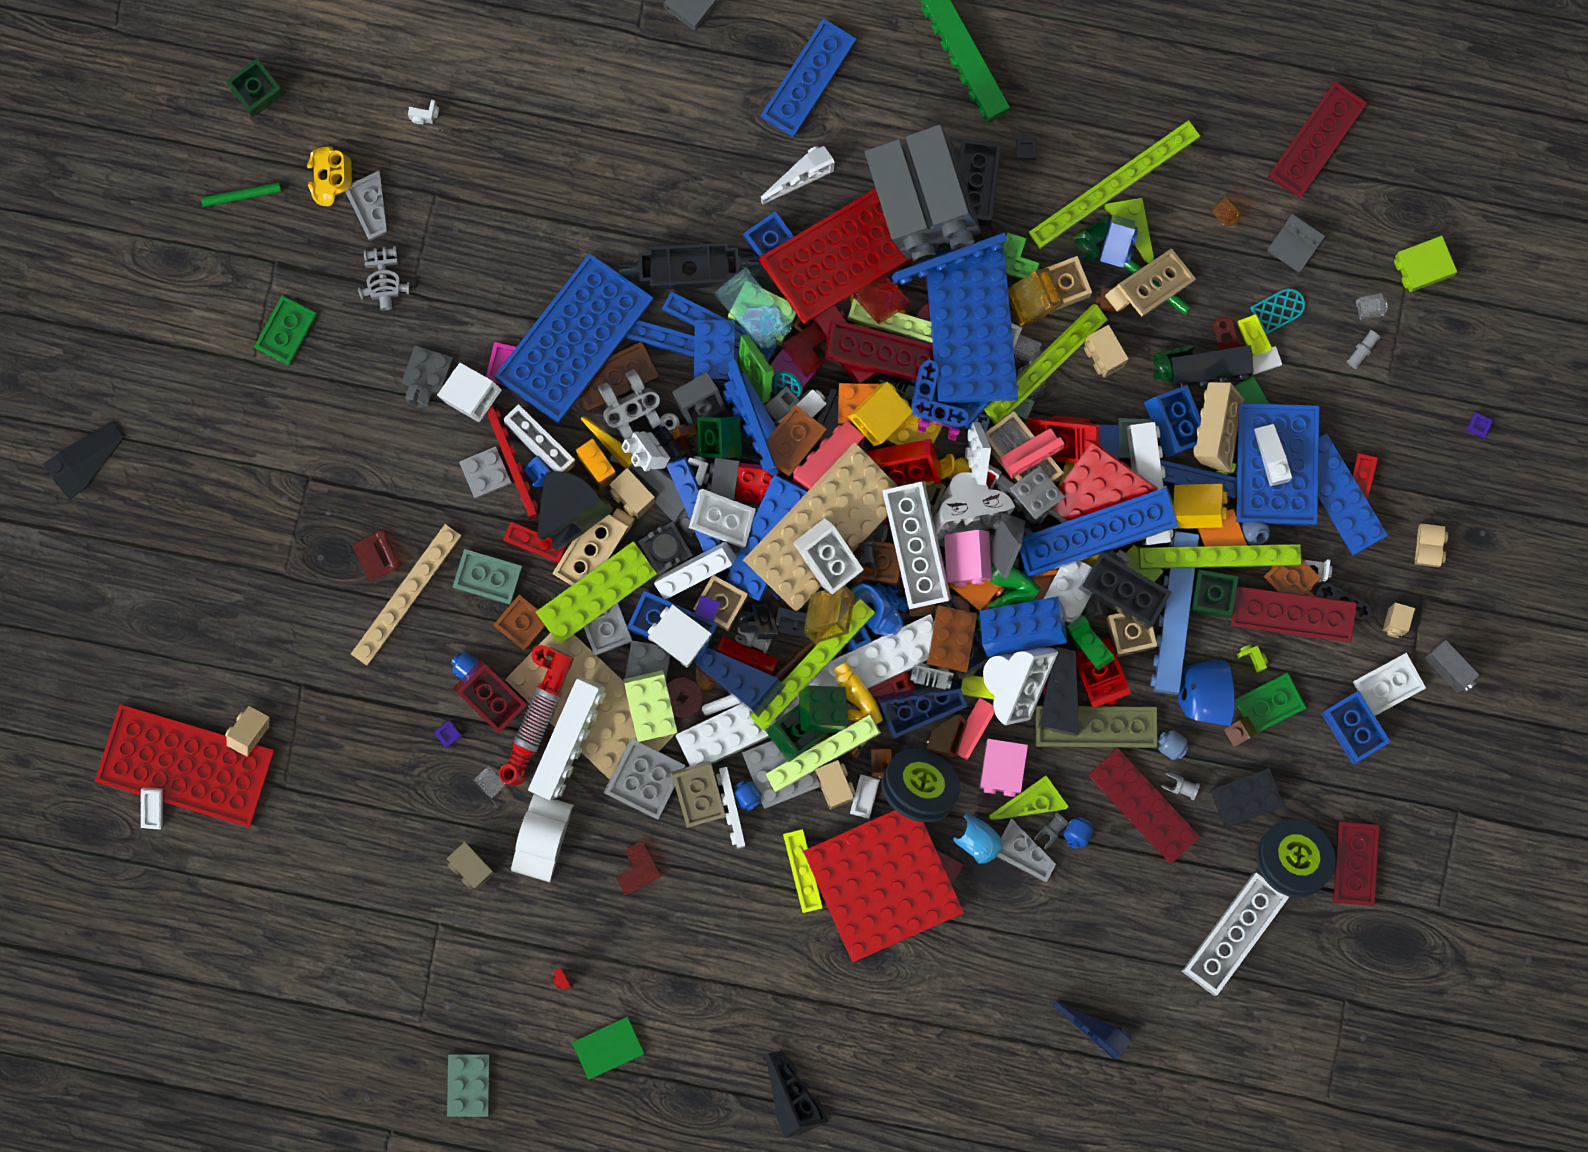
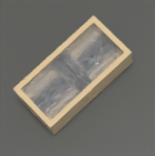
M1012 412L985 432L991 447V454L1005 471L1006 469L1001 463L1000 457L1034 438V435L1015 412ZM1050 456L1015 476L1012 480L1016 484L1039 466L1054 484L1063 478L1064 473Z

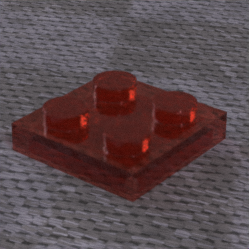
M885 274L856 291L853 296L878 324L908 307L910 303L908 298Z

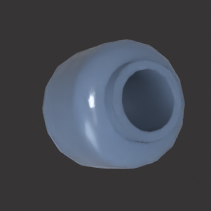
M1255 521L1242 523L1241 525L1244 539L1250 545H1262L1268 540L1270 529L1266 523Z
M1170 730L1167 733L1163 732L1157 741L1160 743L1159 751L1171 760L1181 759L1189 748L1187 739L1175 730Z

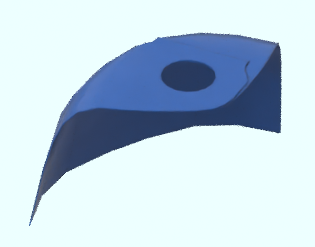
M1225 660L1198 662L1187 666L1183 670L1178 700L1187 717L1198 721L1231 726L1235 706L1231 669ZM1192 683L1196 685L1194 690H1192ZM1184 688H1186L1187 697L1183 701L1182 692Z

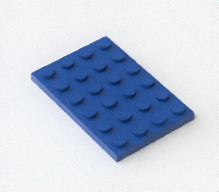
M1238 404L1236 522L1260 521L1266 524L1317 525L1319 406ZM1274 424L1287 458L1292 479L1290 482L1270 487L1254 429Z

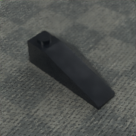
M778 1051L766 1054L776 1116L785 1138L801 1135L826 1124L828 1119L821 1103L817 1098L813 1099L807 1090L809 1087L806 1082L802 1083L796 1075L797 1070L785 1053Z

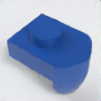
M536 456L523 468L524 472L534 482L532 484L533 487L544 486L545 474L552 472L539 456Z

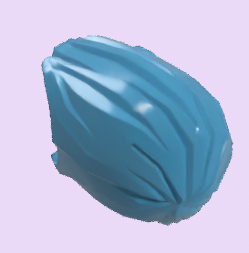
M966 813L964 815V818L967 820L965 835L960 839L954 837V842L974 856L978 864L994 860L1003 849L1000 836L987 823Z

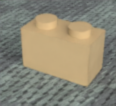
M1394 603L1388 608L1383 631L1387 632L1388 636L1399 638V636L1409 632L1415 608Z
M250 706L247 707L245 712H240L236 724L230 726L225 735L227 737V746L247 757L269 728V717Z

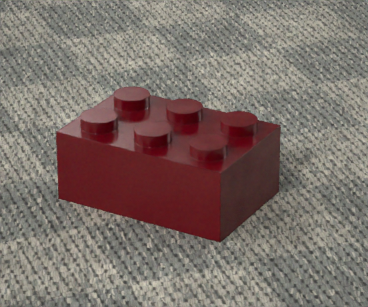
M482 660L453 687L455 692L498 734L527 706Z

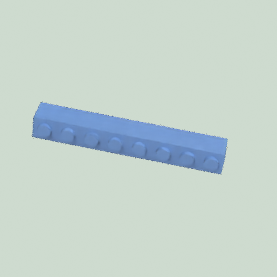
M1175 531L1173 538H1170L1171 542H1168V547H1198L1199 535ZM1169 568L1168 576H1164L1163 587L1172 593L1164 605L1163 615H1159L1158 627H1161L1160 635L1157 634L1156 637L1159 649L1158 655L1155 654L1153 659V666H1156V672L1152 674L1150 686H1154L1153 692L1175 695L1179 693L1195 568Z

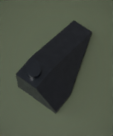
M111 421L60 451L43 463V466L70 500L87 488L91 479L99 472L103 463L111 456L124 437Z
M951 593L949 601L934 604L935 611L938 605L958 610L962 609ZM975 630L967 672L954 670L960 680L974 676L984 670L985 664L992 658L987 656L982 640Z

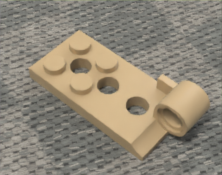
M1171 248L1119 283L1105 297L1117 312L1131 303L1142 317L1193 283L1196 278ZM1165 271H1169L1173 278L1168 277ZM1152 280H1156L1160 287L1155 286ZM1139 289H1143L1146 292V296H1143Z
M617 508L612 516L607 515L571 542L552 574L571 586L610 559L618 544H620L633 525L635 518ZM600 527L605 528L607 532L606 537L603 539H599L596 536V530ZM589 544L596 547V553L593 556H588L585 552V548ZM579 561H582L586 566L585 571L582 573H578L575 570V564Z

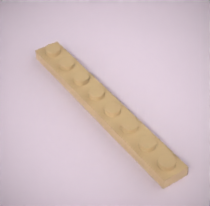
M446 524L442 527L352 651V656L366 666L371 663L462 537L459 533Z

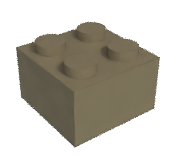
M465 842L447 858L450 862L447 866L456 875L460 873L464 877L461 881L470 890L472 888L480 889L495 874Z

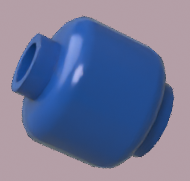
M464 652L461 655L456 654L451 662L453 665L452 673L462 679L480 660L468 652Z
M743 780L734 786V799L741 810L747 809V811H750L761 803L762 794L754 782L749 781L745 783Z
M1082 817L1072 819L1064 832V837L1070 847L1077 849L1078 847L1088 845L1094 831L1091 822Z

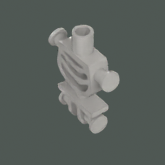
M393 246L391 249L382 247L383 251L377 252V248H374V251H366L365 249V261L367 259H375V261L365 262V267H378V271L368 276L367 288H358L360 298L362 300L363 297L370 295L372 300L379 299L380 310H391L392 297H399L400 292L410 293V282L400 284L399 276L395 272L386 270L385 267L398 265L396 246ZM378 256H383L384 260H378ZM394 256L396 259H387V257ZM387 276L394 277L396 281L392 279H387Z

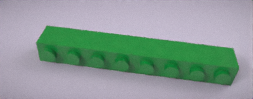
M920 0L923 5L921 9L924 16L930 18L932 22L931 28L935 35L939 34L941 38L940 44L945 52H949L952 66L959 70V78L962 84L967 85L969 88L968 94L972 102L976 101L979 106L977 110L981 118H985L987 123L1008 113L1010 107L951 0Z

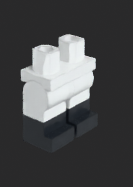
M665 426L659 427L655 432H634L631 439L624 440L622 444V449L625 453H632L631 459L634 466H641L644 471L667 468L666 465L668 463L681 459L685 453Z

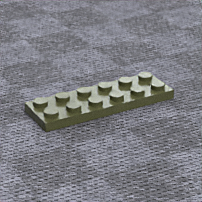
M1036 706V747L1157 748V707L1093 708L1078 706L1079 735L1072 736L1038 728L1042 706Z

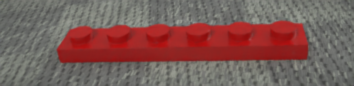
M491 405L486 413L530 519L537 517L536 511L539 508L535 499L531 500L528 493L532 491L528 481L523 482L521 474H524L520 462L516 463L513 456L517 454L513 445H508L506 438L509 435L506 427L500 426L498 420L502 418L498 408L493 409Z

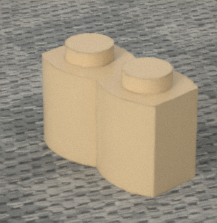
M1419 525L1415 565L1439 568L1442 563H1445L1446 551H1443V544H1446L1448 540V532L1445 531V526Z

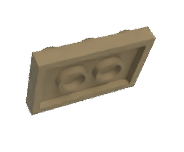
M711 761L671 771L687 828L726 817Z

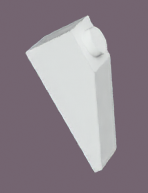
M1274 424L1254 429L1270 487L1290 482L1292 479L1291 472Z

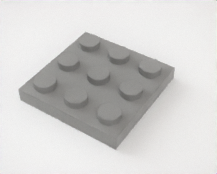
M630 738L603 793L651 817L659 819L675 787L671 771L682 769L685 765Z
M773 741L742 752L752 780L762 794L760 800L764 809L820 788L815 771L782 790L775 792L766 774L788 761Z

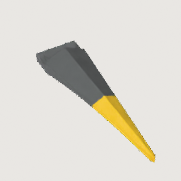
M581 417V420L625 469L628 468L655 497V503L673 523H677L690 536L694 535L695 530L689 528L690 519L672 477L661 469L644 471L641 466L635 467L631 459L632 453H625L622 449V443L587 417Z

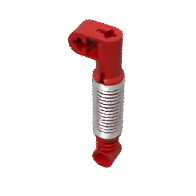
M537 645L532 650L531 657L534 663L548 670L542 683L537 686L534 693L536 696H533L534 699H531L532 702L528 706L530 709H527L528 712L524 716L525 719H523L522 725H520L521 729H518L519 732H517L512 743L514 753L511 752L510 754L512 756L508 759L510 762L502 766L499 771V778L505 784L518 786L525 781L526 769L524 767L528 766L526 762L529 763L530 760L528 758L535 755L538 750L537 748H539L537 746L540 745L538 741L541 742L539 738H543L541 736L544 735L542 731L546 732L544 728H547L545 725H549L547 723L551 719L549 715H553L551 712H554L553 709H556L554 705H557V703L555 702L560 700V690L574 661L573 657L544 645ZM544 655L551 656L553 658L552 660H548L544 657ZM514 771V777L511 779V773Z

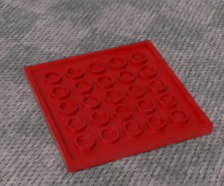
M896 810L803 850L852 963L964 913L924 822L911 820Z

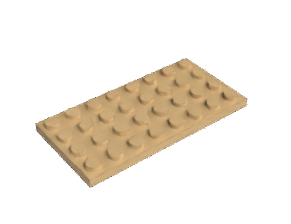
M853 443L743 561L793 610L798 611L822 585L793 542L825 518L835 526L853 553L858 548V544L862 543L888 516L883 490L898 486L856 443Z
M550 633L539 645L557 649L573 657L574 661L560 690V700L555 702L557 703V705H554L556 709H553L554 712H551L553 715H549L551 716L549 723L556 727L577 678L585 677L606 687L604 690L606 693L605 699L602 704H598L596 711H598L597 717L594 722H590L588 727L590 733L586 741H582L580 748H582L581 753L610 780L630 738L637 741L624 681L600 658L595 656L574 634L561 644H558ZM532 652L505 679L529 704L532 702L531 699H534L533 696H536L534 693L537 686L542 683L548 670L533 662ZM544 655V657L548 660H552L553 658L551 656ZM677 733L640 741L639 743L659 752Z

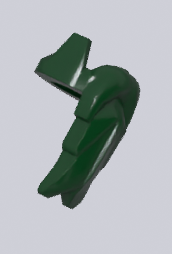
M1108 216L1103 217L1101 221L1092 224L1088 228L1081 229L1077 235L1072 237L1078 250L1087 253L1083 261H1090L1100 255L1097 243L1101 242L1107 234L1109 228Z
M1182 346L1155 354L1153 364L1159 368V371L1153 374L1154 379L1166 382L1172 381L1171 359L1193 355L1192 351L1195 349V346Z

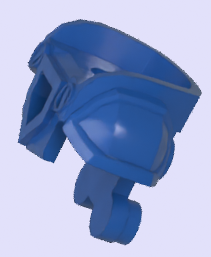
M858 581L854 584L848 596V604L850 606H854L860 599L866 605L870 602L873 603L875 614L866 624L875 634L882 636L896 635L903 626V619L897 611L900 609L906 612L909 609L907 598L901 597L899 599L897 597L898 587L891 584L885 588L879 583L872 585L870 582Z

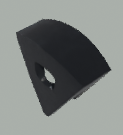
M547 472L544 478L537 536L541 540L551 537L552 548L555 551H559L609 515L613 509L606 498L579 477L565 472Z

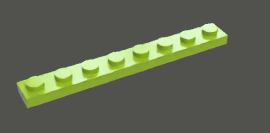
M1093 304L1016 378L1017 400L992 401L984 408L994 424L999 423L1018 407L1086 341L1089 335L1093 334L1108 320L1098 305Z
M1300 545L1140 548L1139 558L1140 569L1301 565Z
M860 599L784 679L782 684L785 687L760 716L757 717L753 713L750 718L765 731L797 698L798 692L813 681L873 617L875 612Z

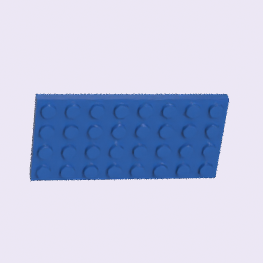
M1004 248L992 251V249L986 250L984 255L974 258V256L967 257V261L958 265L953 262L948 264L949 267L942 271H937V269L930 271L931 274L926 277L934 362L939 367L936 381L937 402L963 403L1017 400L1018 391ZM935 250L937 254L936 257L945 255L955 250Z
M589 253L501 366L494 378L557 423H560L652 303L653 297Z

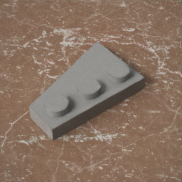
M377 171L351 183V187L345 191L369 241L387 233L380 171Z
M1011 818L1001 837L1003 849L997 857L1047 882L1056 864Z

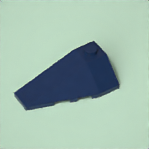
M1058 1002L1052 1005L1113 1060L1118 1059L1131 1043V1040L1128 1038L1130 1034L1122 1027L1118 1029Z

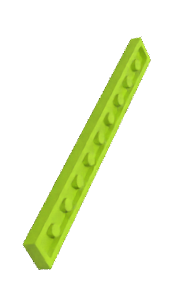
M1188 120L1029 231L1030 236L1040 249L1199 139L1200 135Z

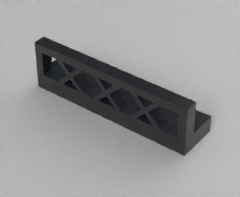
M833 388L817 420L827 431L800 463L801 465L806 462L808 455L812 451L816 452L820 448L819 446L825 438L829 439L833 435L834 429L839 425V394Z

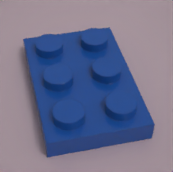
M695 320L694 379L707 372L712 380L730 381L727 370L730 369L728 362L734 360L735 320Z

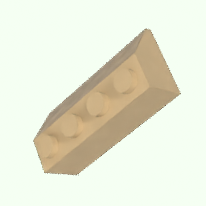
M1208 382L1207 390L1204 392L1205 403L1204 408L1201 409V424L1197 429L1198 440L1197 445L1194 446V456L1203 465L1224 472H1231L1238 434V404L1243 403L1244 398L1231 383Z

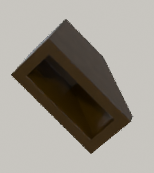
M955 715L934 728L928 737L927 749L939 756L956 759L967 721L961 715Z

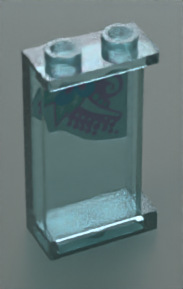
M747 267L715 292L717 299L761 350L765 347L767 349L772 347L777 342L775 340L780 335L785 336L792 329V320L787 318L756 282Z

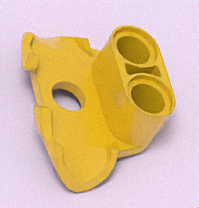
M331 146L317 148L311 152L307 167H314V184L308 182L312 198L319 205L331 206L335 195L345 192L351 187V160L342 152L333 151ZM342 158L340 164L337 165V160ZM322 170H327L328 177L325 180L319 178ZM342 177L341 183L337 184L338 179Z

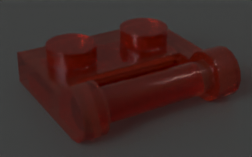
M385 530L379 531L352 545L369 582L402 566L400 561L396 560L386 539L387 534ZM379 541L388 559V566L384 567L373 543Z

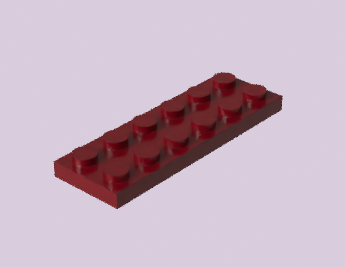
M1334 81L1268 177L1301 199L1367 102Z
M834 319L830 321L825 359L913 381L917 380L919 367L923 362L927 360L934 361L932 344ZM928 365L924 368V370H927V376L925 378L922 377V380L926 379L932 382V379H928V376L934 370L931 369V365Z
M1237 586L1231 626L1351 643L1357 602Z
M1118 748L1088 775L1170 865L1200 838L1195 830Z

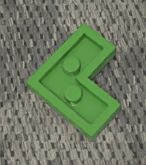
M1007 233V241L1003 245L1006 275L1033 283L1039 263L1021 257L1026 238Z

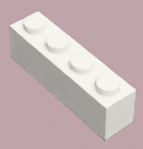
M517 405L504 418V424L536 456H539L553 472L567 473L575 466V459L520 405Z
M725 541L659 575L654 584L663 599L666 600L733 565L737 557L728 542Z

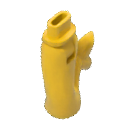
M848 662L834 668L838 687H845L846 699L860 708V710L847 709L848 724L850 720L858 722L868 715H872L876 724L883 721L876 701L860 677L854 672V668L851 669Z

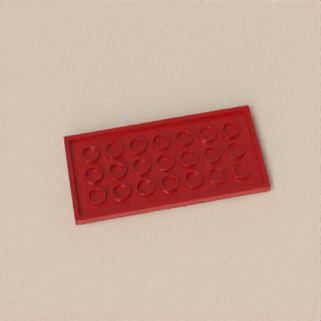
M875 188L762 255L759 261L803 324L913 258L906 259L892 241Z
M119 704L94 782L137 795H141L142 787L163 789L164 803L251 828L275 751L256 745L247 757L228 747L225 735Z

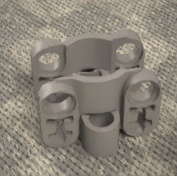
M634 369L625 373L634 393L617 401L608 383L598 387L605 403L608 405L603 414L604 419L609 426L618 428L624 440L631 439L633 435L629 422L643 415H646L652 428L662 424L655 411V408L660 403L659 396L653 389L644 388L639 375ZM654 395V399L648 403L646 396ZM629 404H636L635 410L627 411ZM611 413L616 418L613 421L609 420V416Z

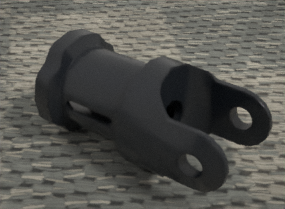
M859 543V564L862 568L873 569V578H875L877 572L876 559H874L876 543Z

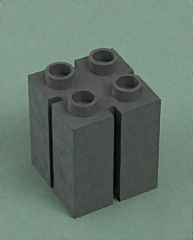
M941 125L906 136L908 143L906 146H902L898 139L864 151L892 241L905 258H913L914 263H923L937 256L935 250L941 248L940 245L943 243L950 245L952 250L972 245L974 243L973 236L982 233L954 145L949 137H947Z

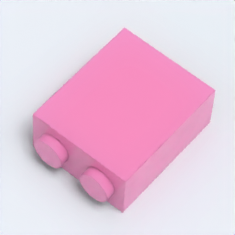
M973 530L944 535L947 583H953L955 587H965L969 582H972L973 585L984 584V580L992 579L989 531Z
M987 739L980 788L984 789V793L996 794V791L1004 792V796L1016 797V794L1021 793L1028 745Z

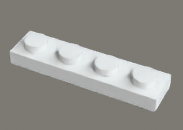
M727 767L719 768L720 773L716 774L718 785H723L724 793L721 794L723 806L727 805L729 813L725 814L727 824L733 827V833H730L732 845L736 844L737 849L745 847V842Z

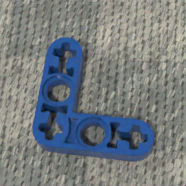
M932 360L923 362L919 367L911 403L912 414L917 418L959 428L964 426L969 418L965 410L932 401L939 367ZM928 365H931V369L934 370L928 376V379H932V382L926 379L922 380V377L925 378L927 376V370H924V368ZM921 384L929 386L930 391L928 394L920 392ZM921 403L923 408L929 409L931 405L930 416H928L929 411L919 413V409L916 406ZM936 408L944 410L945 415L942 419L935 416ZM949 410L952 411L950 415L956 416L960 413V417L963 418V420L957 423V419L951 417L949 418V421H947L949 417Z

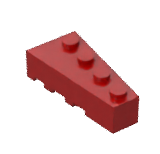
M931 438L865 452L896 484H904V481H916V483L934 481V484H941L942 467Z

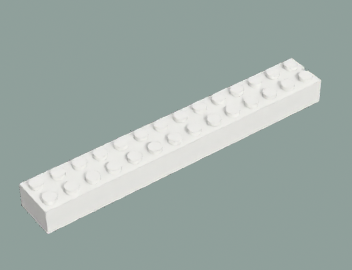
M931 614L902 627L894 636H883L830 661L809 685L838 687L834 668L845 662H848L851 669L854 668V672L860 677L867 689L912 670L913 666L918 665V663H927L934 626ZM799 695L774 722L799 704ZM740 704L676 734V738L689 766L708 761H711L712 765L769 738V735L750 718L753 713L743 704Z

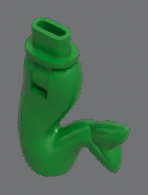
M991 561L992 579L988 581L997 586L1017 588V590L1008 592L1003 597L987 605V607L992 609L1013 605L1014 602L1024 603L1034 600L1041 589L1034 580L1015 567L1011 568L1007 579L1003 578Z

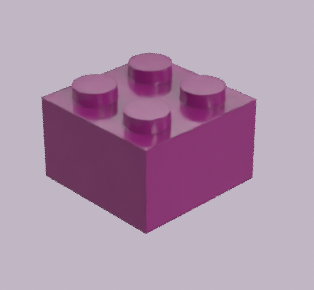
M788 343L770 364L774 370V375L778 372L786 371L798 378L802 385V392L819 372V367ZM785 376V379L791 381L790 377ZM777 379V384L782 385V381ZM785 382L786 386L791 388V384ZM794 385V390L799 391L798 386Z

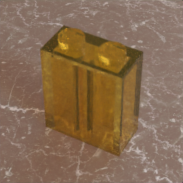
M1049 268L1035 270L1008 288L1009 301L1020 326L1033 324L1064 304Z
M846 585L842 586L834 594L823 590L810 595L804 632L814 643L849 634L855 595Z

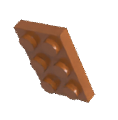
M794 405L767 439L777 468L788 477L791 476L796 467L827 431L825 427L797 405Z
M940 605L937 606L927 664L967 672L977 619L976 613Z

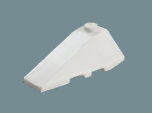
M816 146L808 150V154L800 159L761 196L762 204L834 172L835 162L824 146L821 148Z

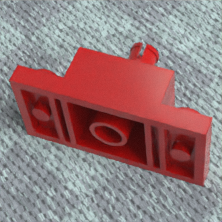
M1053 416L1049 419L1033 417L1026 419L1027 428L1034 437L1048 429H1052L1057 439L1061 437L1064 442V448L1051 456L1054 461L1077 463L1092 441L1100 445V424H1092L1090 419Z
M1110 638L1104 639L1102 642L1115 659L1100 670H1097L1081 649L1076 650V665L1093 708L1105 703L1107 705H1114L1118 702V698L1131 694Z

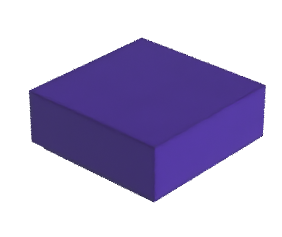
M1474 412L1466 431L1484 439L1493 420Z
M701 596L694 615L713 622L720 602Z
M450 720L434 731L446 749L462 737Z

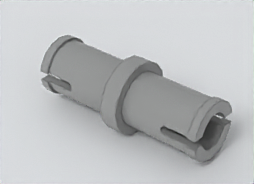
M1370 330L1361 344L1358 343L1357 349L1347 360V363L1354 369H1357L1364 358L1371 354L1370 350L1381 337Z

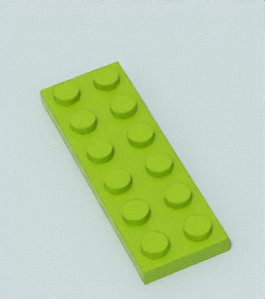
M633 541L536 611V614L557 643L561 644L657 573Z

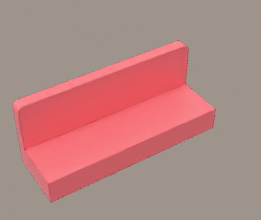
M1048 429L1001 456L1000 461L1012 479L1064 448V442L1061 437L1057 439L1052 429Z
M979 698L967 719V725L957 753L958 756L965 760H968L995 713L994 706Z

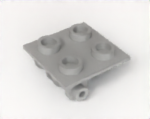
M1040 466L1010 487L1034 519L1040 518L1043 513L1065 498Z
M918 663V665L913 666L911 680L914 683L924 685L925 678L927 677L926 686H928L929 679L932 678V687H934L935 680L937 679L936 688L946 690V688L950 689L954 673H950V670L938 667V670L930 668L928 664Z

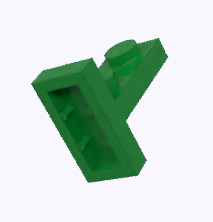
M1084 615L1067 626L1074 646L1077 650H1082L1097 670H1100L1115 659L1109 649L1090 628L1088 620Z

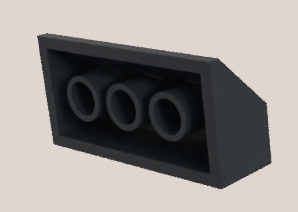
M1251 345L1175 357L1171 359L1170 363L1174 388H1181L1186 385L1189 389L1192 385L1206 387L1208 382L1229 383L1230 379L1238 378V381L1250 379L1249 376H1252L1254 373Z

